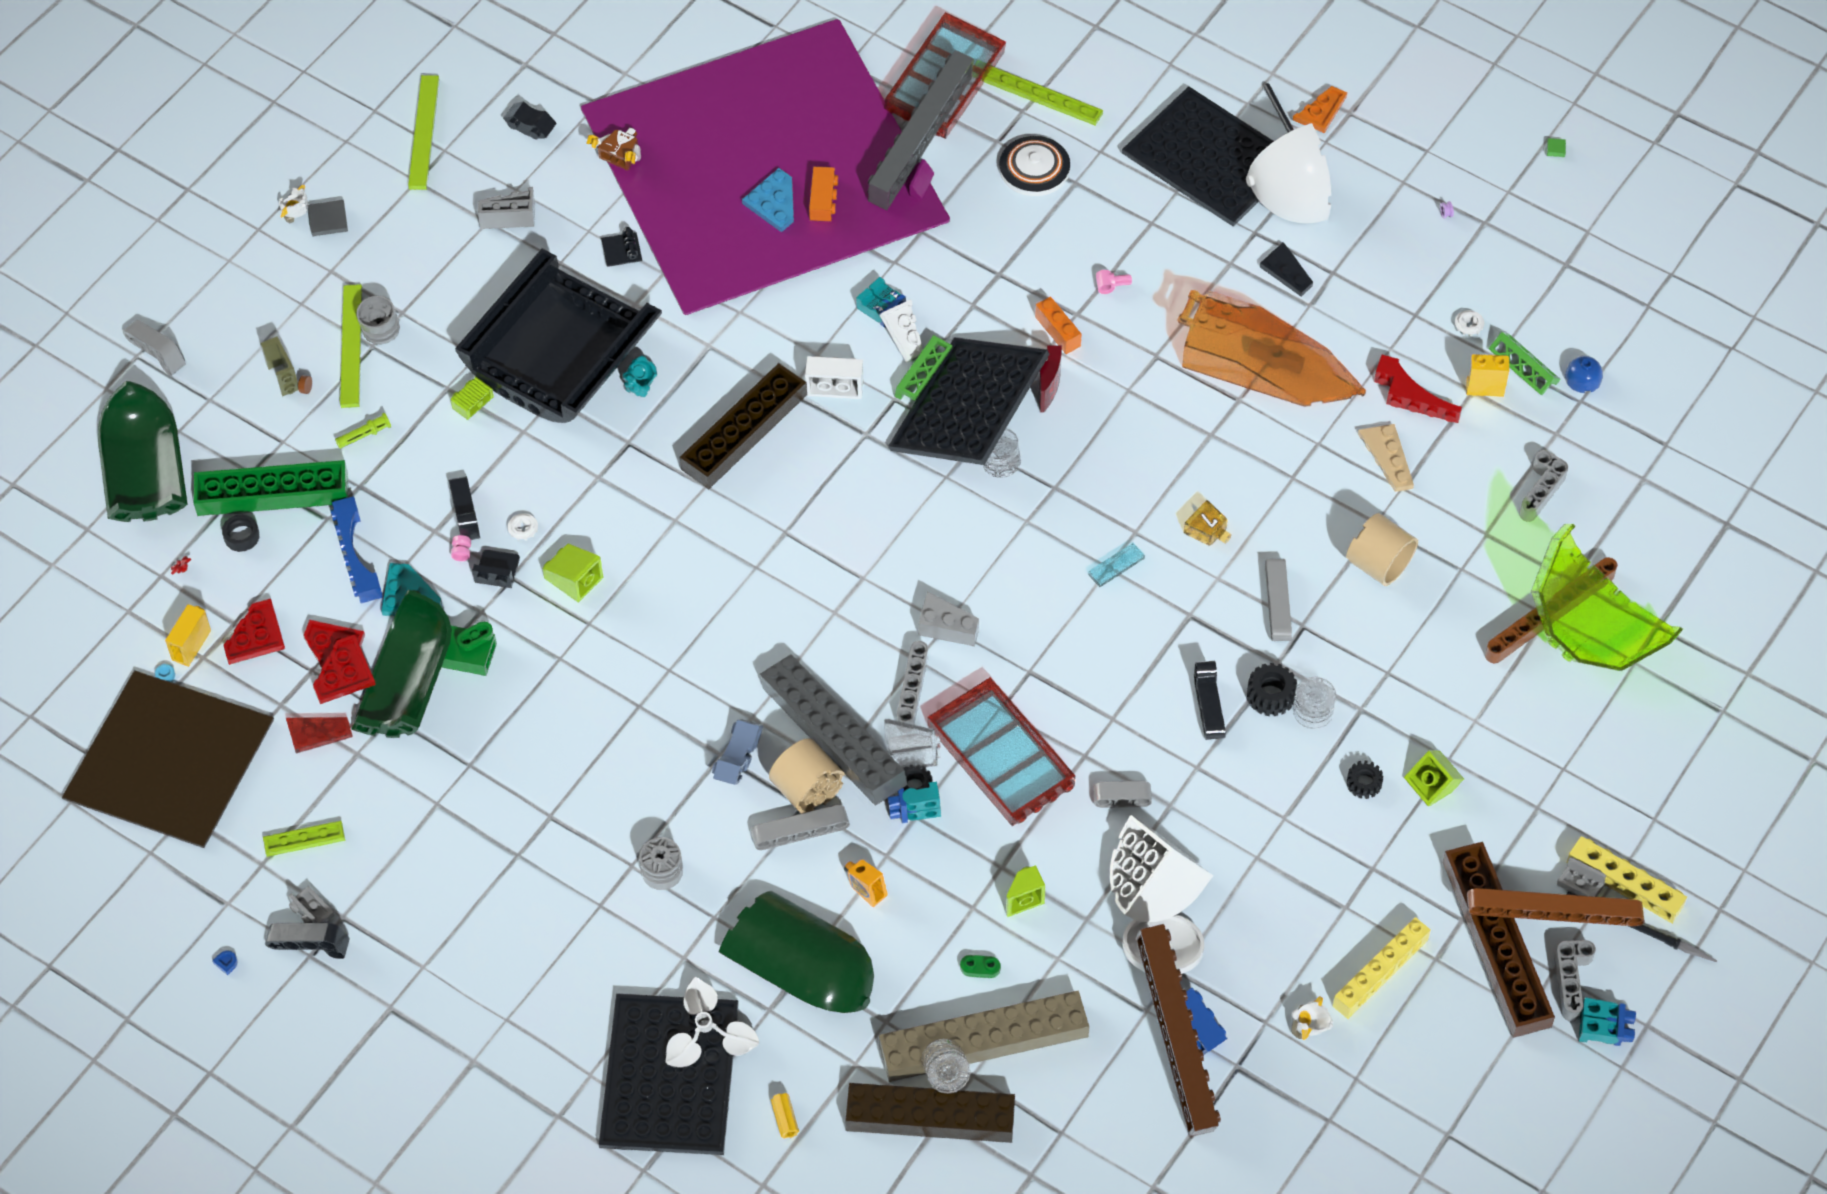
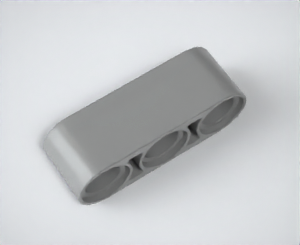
M1146 781L1096 783L1094 785V804L1099 808L1147 807L1152 804L1151 784Z

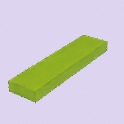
M342 820L263 836L266 857L346 841Z

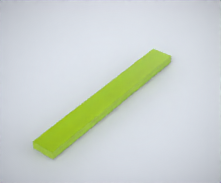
M977 61L973 67L972 78L1094 126H1096L1103 115V110L980 61Z
M421 75L408 183L409 190H427L440 80L439 75Z
M362 284L343 285L341 408L360 407L361 326L359 325L356 312L362 302Z

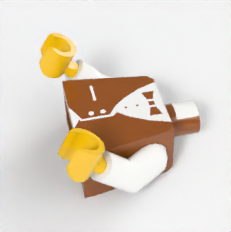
M629 128L626 133L614 130L611 134L602 138L588 135L586 144H592V148L598 147L599 159L625 170H629L632 164L641 159V148L636 138L637 132L632 128Z

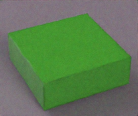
M1548 138L1547 156L1565 157L1566 139Z

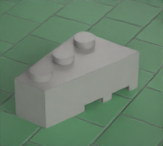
M529 187L528 191L521 193L517 191L511 192L512 195L502 198L499 195L480 200L478 203L480 229L534 227L535 198L533 187Z
M927 591L918 623V635L975 647L979 633V618Z

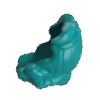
M645 356L633 359L627 371L623 373L625 390L628 393H634L636 396L646 397L647 392L650 391L651 383L657 376L655 364L648 361Z

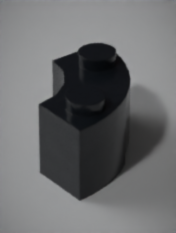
M524 101L513 104L503 118L511 129L517 130L536 140L547 138L557 124L546 111L536 110Z

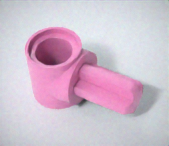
M1101 270L1096 273L1098 291L1101 294H1109L1113 292L1115 286L1131 285L1132 277L1129 274L1114 276V273L1109 270Z

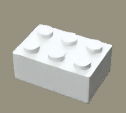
M807 356L805 373L807 396L862 399L864 382L863 359Z

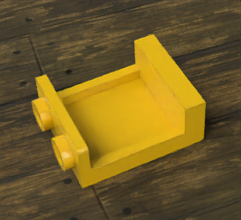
M1472 354L1470 374L1466 379L1467 395L1504 397L1509 375V356Z

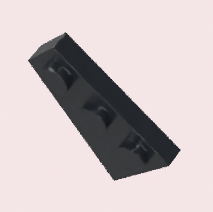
M1284 242L1260 262L1261 269L1300 297L1313 287L1312 279Z

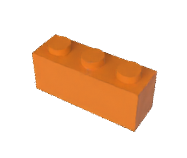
M813 167L809 208L810 220L831 221L832 214L836 213V203H833V200H837V189L834 188L838 186V175H835V168Z
M1051 296L1036 304L1035 318L1057 345H1062V351L1065 354L1081 347L1082 333Z

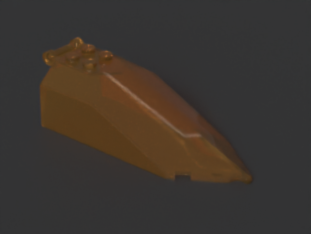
M1196 290L1189 292L1186 306L1177 319L1179 324L1190 327L1184 345L1183 368L1303 407L1311 406L1313 402L1322 401L1323 404L1351 399L1353 395L1365 396L1366 389L1363 388L1358 380L1327 347L1264 308L1210 290L1205 295H1201ZM1195 302L1200 303L1194 318H1189Z

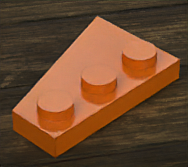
M1331 86L1319 95L1312 104L1306 105L1303 111L1293 115V121L1303 125L1312 123L1315 130L1325 133L1347 98L1348 92Z

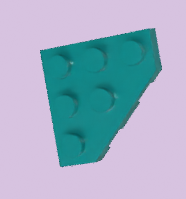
M390 563L381 610L383 616H395L407 590L419 591L422 595L432 599L440 606L442 605L441 598L409 564Z

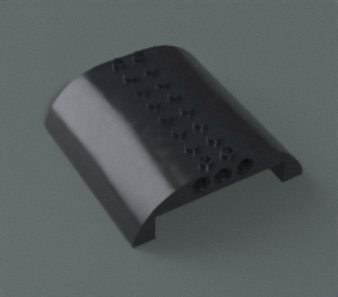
M542 248L458 344L455 351L472 374L490 386L498 395L541 418L557 423H567L576 418L661 316L662 310L646 303L639 311L560 270L557 256Z

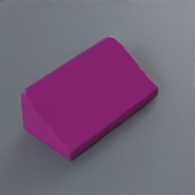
M925 159L921 160L909 184V195L917 199H923L934 176L933 170Z

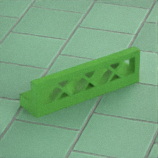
M1501 332L1489 347V350L1495 355L1509 356V368L1540 395H1543L1551 384L1557 385L1561 380L1509 333ZM1501 341L1506 344V352L1499 353L1496 350ZM1510 354H1517L1519 356V364H1512L1510 362ZM1523 366H1531L1532 375H1524ZM1536 377H1543L1547 380L1541 389L1537 386Z
M933 335L896 387L894 397L901 400L905 395L915 401L952 349V345ZM938 345L946 348L944 352L936 353ZM934 358L935 365L927 366V362ZM925 371L926 378L917 379L920 372ZM916 384L917 390L915 393L908 390L911 385Z

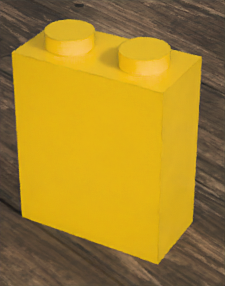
M187 604L165 640L172 661L188 667L211 632L205 610L200 606Z

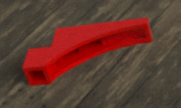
M1381 355L1374 382L1390 386L1387 405L1425 414L1429 417L1444 419L1448 422L1459 423L1462 411L1461 406L1444 401L1418 385L1402 368L1398 358Z

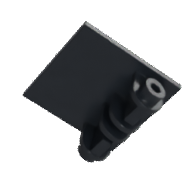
M625 227L621 235L601 238L607 267L643 261L637 232H633L630 227Z

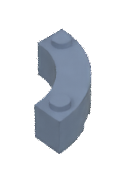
M743 719L733 723L731 729L733 735L722 757L713 765V779L737 785L742 780L743 776L740 774L749 768L752 757L749 755L757 748L764 725Z

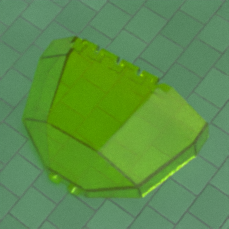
M1563 524L1550 540L1531 589V595L1546 636L1549 639L1547 642L1553 648H1558L1562 652V657L1568 662L1573 661L1614 671H1623L1670 645L1682 632L1683 628L1671 626L1639 606L1636 602H1630V599L1621 590L1615 595L1614 593L1618 590V587L1607 577L1601 581L1605 575L1594 564L1587 568L1591 561L1581 553L1570 533L1576 526L1574 524Z

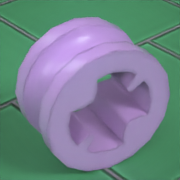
M1448 201L1447 204L1444 202L1440 203V211L1444 219L1447 216L1453 217L1454 215L1451 201Z

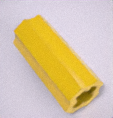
M779 1093L773 1096L771 1103L781 1137L785 1139L797 1136L799 1128L789 1094Z

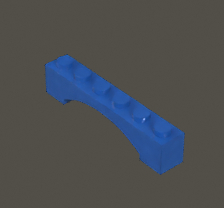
M354 496L332 502L334 509L330 510L333 521L337 520L338 525H334L337 536L341 535L342 540H339L341 551H346L347 554L343 557L346 567L350 566L351 568L348 571L350 582H355V586H352L354 596H359L360 603L383 598L376 572L372 573L364 567L353 549L354 530L357 522H361Z

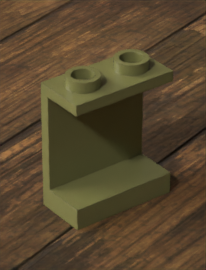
M276 336L260 343L268 370L280 365L284 367L283 370L276 372L282 397L298 391L294 367L279 338Z

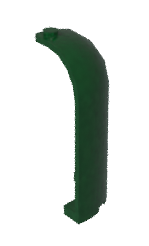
M125 381L107 400L98 424V447L107 519L121 522H131V519H143V522L158 519L157 516L166 513L172 515L188 505L178 430L174 415L163 399L154 391L140 384Z
M407 590L397 609L372 672L375 685L366 688L351 730L371 736H376V733L386 734L387 738H400L401 734L409 736L420 727L450 645L452 627L449 617L442 607L432 599L422 595L419 591Z
M773 891L765 892L756 897L755 903L750 908L746 906L737 916L739 921L733 930L729 929L722 941L718 953L812 1006L833 1012L851 1013L866 1009L870 1003L874 971L872 960L865 947L853 936Z

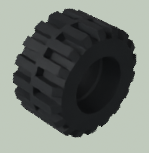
M1265 663L1262 664L1261 668L1259 666L1256 667L1255 672L1252 671L1247 687L1248 703L1252 704L1254 710L1258 709L1259 714L1266 713L1265 716L1269 717L1270 714L1278 716V713H1281L1283 715L1286 713V710L1289 711L1292 705H1294L1297 680L1294 679L1295 675L1293 672L1289 673V668H1282V664L1276 666L1274 663H1270V665ZM1265 686H1275L1281 692L1271 694L1262 688Z

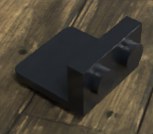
M484 550L479 565L474 564L472 569L474 582L512 588L520 556L513 553Z

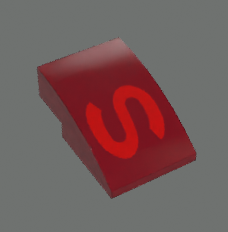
M1047 345L1050 355L1040 370L1039 379L1040 413L1045 412L1050 406L1059 387L1062 345Z

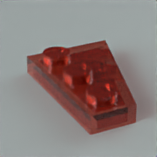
M347 717L286 718L296 754L353 737Z

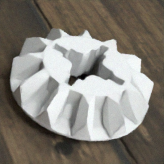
M1467 310L1456 316L1455 326L1457 331L1463 333V336L1465 334H1470V336L1473 334L1478 335L1484 328V319L1479 313ZM1472 320V325L1467 327L1466 325Z
M518 514L509 521L508 532L512 538L515 537L518 541L520 539L527 541L528 538H533L534 534L538 532V522L532 515ZM521 523L526 527L525 532L521 529Z

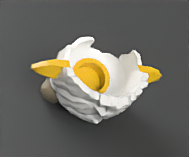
M301 185L299 188H292V195L288 196L284 201L283 198L279 200V206L282 210L280 217H284L285 221L289 224L294 222V218L300 217L307 212L309 201L305 193V185Z
M1319 996L1315 1001H1311L1306 1005H1300L1298 1009L1292 1012L1293 1023L1291 1032L1296 1038L1305 1040L1308 1036L1318 1035L1333 1027V1020L1328 1012V1008L1322 1005L1323 997Z

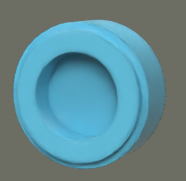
M162 664L156 668L155 676L156 678L172 682L175 679V671L171 665Z

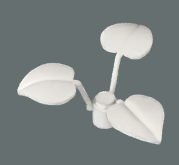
M694 977L686 989L684 1006L689 1014L697 1015L695 1018L697 1025L693 1039L686 1033L674 1035L667 1045L666 1063L673 1067H686L695 1063L702 1052L701 1047L695 1043L699 1033L709 1032L712 1028L725 1036L723 1047L729 1054L734 1056L744 1055L757 1047L759 1039L755 1031L743 1022H731L727 1026V1033L716 1026L707 1012L715 1008L718 1001L717 993L710 985L698 977Z

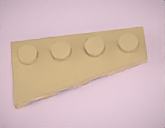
M1395 424L1358 430L1360 439H1363L1366 448L1373 454L1375 462L1382 468L1383 474L1393 490L1398 492L1413 489L1414 483Z

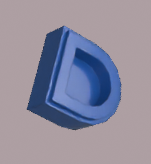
M223 951L212 960L213 964L226 975H229L238 964L237 957L232 951Z

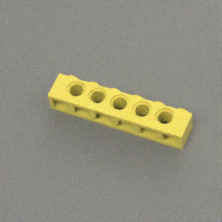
M1581 836L1569 853L1566 863L1572 857L1594 869L1600 870L1606 875L1604 885L1628 899L1640 900L1644 908L1672 924L1685 905L1687 896L1680 890L1673 889L1666 885L1664 881L1650 876L1645 870L1636 868L1626 859L1615 856L1610 850L1596 845L1591 839Z
M1415 917L1335 995L1333 1007L1349 1019L1429 940L1431 929Z

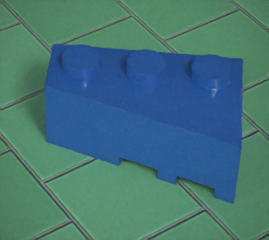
M1192 987L1186 991L1188 1001L1185 1002L1187 1009L1192 1011L1193 1021H1191L1192 1028L1196 1029L1199 1041H1196L1198 1049H1202L1203 1055H1205L1228 1038L1226 1037L1225 1029L1215 1021L1212 1010L1208 1007L1206 1008L1202 1002L1201 994Z

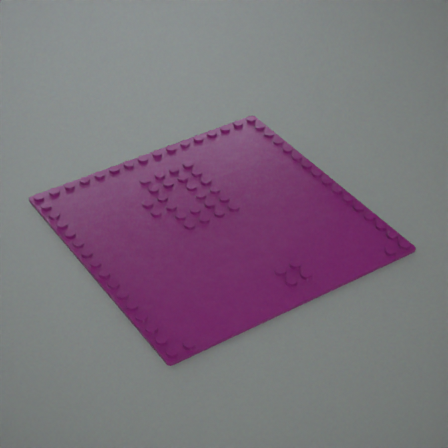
M839 19L581 106V111L593 135L598 138L611 134L614 130L626 133L629 128H632L637 132L636 138L641 148V159L632 164L629 170L609 162L607 163L684 315L692 314L950 222V217L931 183L923 199H917L909 195V184L920 164L919 161L888 210L868 201V180L872 174L875 175L879 162L884 161L888 148L893 147L896 136L900 135L902 131ZM813 167L835 168V175H838V186L834 188L837 189V200H833V203H836V213L832 214L831 221L810 220L809 208ZM778 168L792 177L794 222L782 232L742 204V199Z

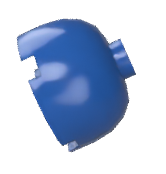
M1590 356L1576 357L1569 363L1566 369L1565 378L1567 385L1579 393H1585V391L1590 390L1591 392L1595 391L1600 387L1603 379V369L1600 363Z

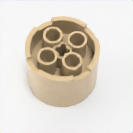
M1377 513L1364 523V529L1357 538H1353L1346 558L1350 563L1383 586H1388L1402 574L1416 552L1418 539L1384 515Z
M808 738L793 744L778 757L770 770L769 779L790 803L803 814L814 811V808L822 803L826 805L841 789L843 785L841 779L845 773L813 739Z

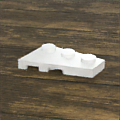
M911 299L880 314L906 363L918 358L923 350L920 335L915 325L916 318L912 312Z

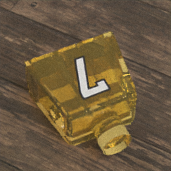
M1208 500L1184 523V534L1208 546L1212 545L1217 539L1226 544L1232 534L1226 531L1227 518Z

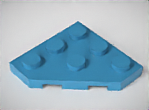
M778 168L742 199V204L780 232L784 231L794 222L792 177Z

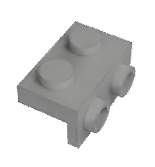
M1570 857L1566 869L1557 880V885L1578 896L1597 897L1604 887L1606 875L1600 870Z
M309 886L297 896H294L292 893L288 896L290 908L294 913L299 912L302 915L301 919L304 923H326L335 916L328 905Z

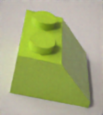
M1428 750L1404 777L1427 806H1431L1451 794L1464 780L1463 776L1440 750Z
M1036 865L1024 867L1017 872L1006 895L1007 917L1045 904V883Z

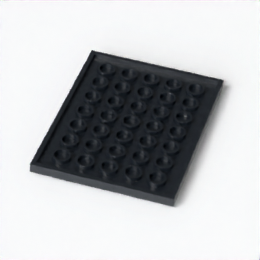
M1188 86L1122 148V154L1234 227L1259 202L1252 188L1247 185L1246 177L1256 157L1274 141Z
M954 337L950 343L952 349L919 394L888 447L890 451L985 465L1050 354L1047 349Z
M616 994L599 1148L724 1155L734 1055L729 1054L723 1047L725 1036L712 1028L709 1032L699 1033L695 1043L701 1047L702 1052L695 1063L686 1067H673L666 1063V1050L669 1040L678 1033H686L693 1039L695 1029L697 1028L695 1023L697 1015H691L687 1012L684 1006V997ZM718 999L715 1008L707 1012L710 1014L713 1023L726 1033L727 1026L731 1022H737L739 1001Z

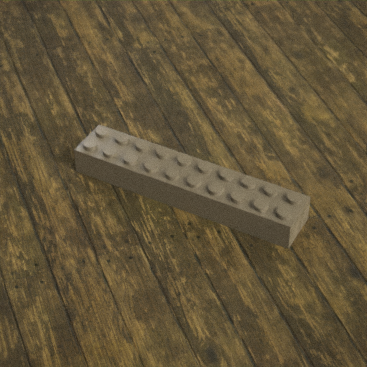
M1078 990L879 1035V1046L888 1081L892 1082L1089 1037V1023Z

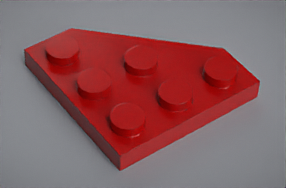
M271 598L253 603L249 607V612L245 618L241 619L234 629L231 638L227 639L223 646L229 665L285 649Z
M309 620L303 636L322 668L327 657L333 651V646L337 640L355 634L361 648L365 632Z
M355 634L335 642L333 651L327 657L318 679L313 683V689L319 704L375 685V680Z

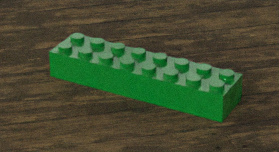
M345 460L194 472V507L197 516L332 505L334 501L348 498V470Z

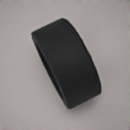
M248 515L232 516L225 521L222 527V535L226 546L237 552L252 549L260 538L256 521ZM239 526H246L252 529L251 534L245 539L235 540L230 537L231 531Z

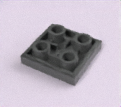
M344 199L308 205L312 237L348 231Z

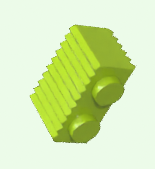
M478 377L469 380L461 391L453 394L451 398L452 409L466 418V420H469L494 397L493 389Z

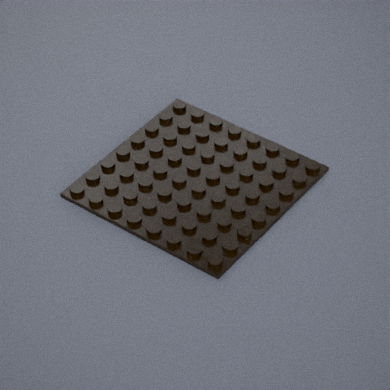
M134 670L64 792L62 799L205 848L271 727L274 717Z

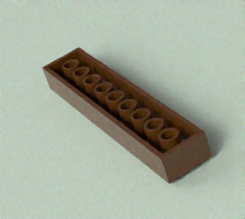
M1483 841L1445 851L1442 863L1512 1037L1515 1038L1552 1028L1555 1019L1554 1013L1515 918L1480 916L1469 913L1467 892L1475 888L1503 890Z
M1161 924L1140 929L1136 936V942L1190 1138L1214 1132L1219 1126L1218 1122H1221L1219 1111L1214 1109V1092L1212 1089L1209 1090L1207 1083L1210 1081L1209 1074L1202 1064L1204 1055L1202 1049H1198L1196 1041H1199L1197 1030L1192 1028V1011L1187 1009L1185 1002L1188 1001L1187 993L1180 984V981H1182L1181 971L1176 969L1174 962L1177 961L1175 950L1170 947L1171 934L1169 929H1165V925Z

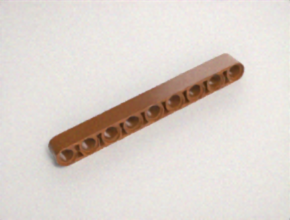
M1610 557L1602 559L1488 642L1485 653L1486 660L1493 664L1499 663L1611 582L1615 577L1618 566L1616 560Z
M1480 888L1471 889L1467 892L1468 909L1472 915L1620 926H1640L1645 922L1643 904L1640 900Z

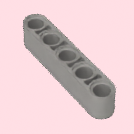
M1266 559L1265 573L1271 641H1291L1292 626L1286 560Z
M923 641L914 642L910 648L897 711V726L904 732L911 731L915 726L928 662V646Z
M835 805L756 825L751 829L755 848L757 850H766L842 831L848 828L850 823L845 807L843 805Z

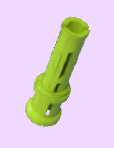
M382 413V416L373 420H367L365 425L335 438L339 449H342L370 434L377 435V432L385 428H391V424L387 415Z

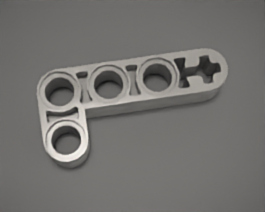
M136 320L123 330L125 338L133 345L158 359L161 367L169 376H172L186 365L177 345L171 339L143 322Z
M1546 450L1538 451L1535 455L1533 469L1542 477L1521 504L1519 516L1526 522L1536 519L1567 476V462Z
M1588 940L1562 941L1558 944L1554 960L1562 1016L1570 1022L1578 1020L1583 1009L1578 966L1589 965L1593 961L1596 952L1595 945ZM1581 951H1586L1589 955H1585ZM1561 952H1566L1569 955H1563ZM1563 970H1568L1571 974H1567ZM1566 989H1572L1574 992H1568Z

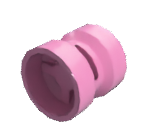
M463 535L453 537L452 546L454 548L451 550V557L456 561L469 560L471 539Z

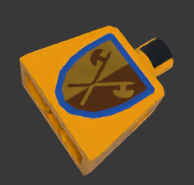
M860 860L856 864L849 861L845 865L844 871L848 873L851 887L872 907H875L888 896L882 872L864 860Z

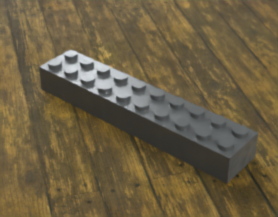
M957 50L952 55H948L944 68H940L937 73L935 82L932 81L930 83L927 94H923L919 102L920 105L918 108L915 107L911 113V119L904 123L903 131L900 135L896 136L893 147L888 148L885 154L886 158L883 162H879L876 168L877 172L875 175L872 174L867 183L869 185L867 191L869 202L888 210L972 79L974 58Z
M792 654L759 674L762 687L766 693L825 751L875 806L907 785L905 770Z

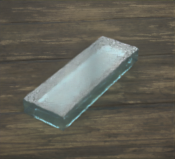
M1131 543L1088 571V575L1099 587H1102L1144 560L1145 555L1134 543Z

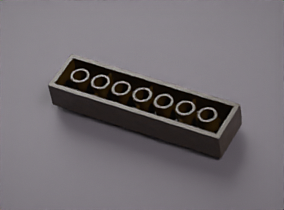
M778 363L680 456L681 470L709 490L807 396V382Z
M849 1083L845 1119L846 1131L1012 1143L1015 1094Z

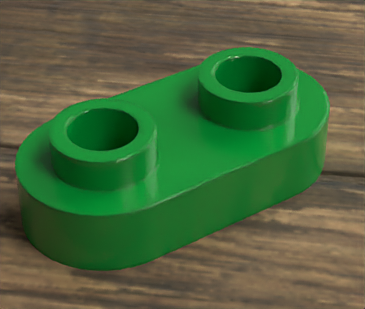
M479 622L461 632L457 636L459 649L471 651L489 641L494 634L492 625L488 622Z
M967 955L961 959L960 970L962 974L968 977L995 978L1001 971V963L992 956ZM972 962L974 965L969 966L967 963ZM988 964H993L994 966H993V967H988L987 965H988Z

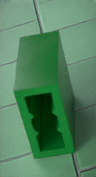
M451 626V641L442 668L487 676L497 645L495 634H493L489 641L471 651H462L457 645V636L467 628Z

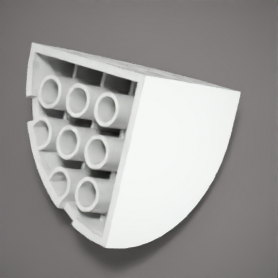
M1312 123L1283 135L1266 147L1253 161L1246 177L1247 185L1252 188L1257 199L1269 211L1283 219L1297 223H1317L1328 220L1331 204L1328 203V196H1331L1328 165L1325 155L1320 153L1318 145L1321 142Z
M1132 815L1125 823L1118 837L1121 840L1118 848L1113 851L1110 865L1111 891L1115 894L1117 906L1126 916L1141 922H1157L1180 913L1199 896L1213 877L1212 874Z

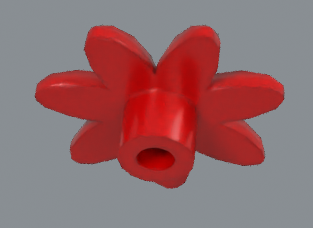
M185 556L181 561L177 560V564L171 567V574L185 572L188 569L187 563L191 561V558Z

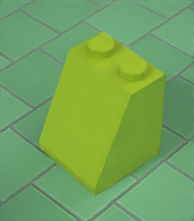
M569 543L564 548H560L556 555L547 561L542 568L544 579L578 603L604 578L601 557Z

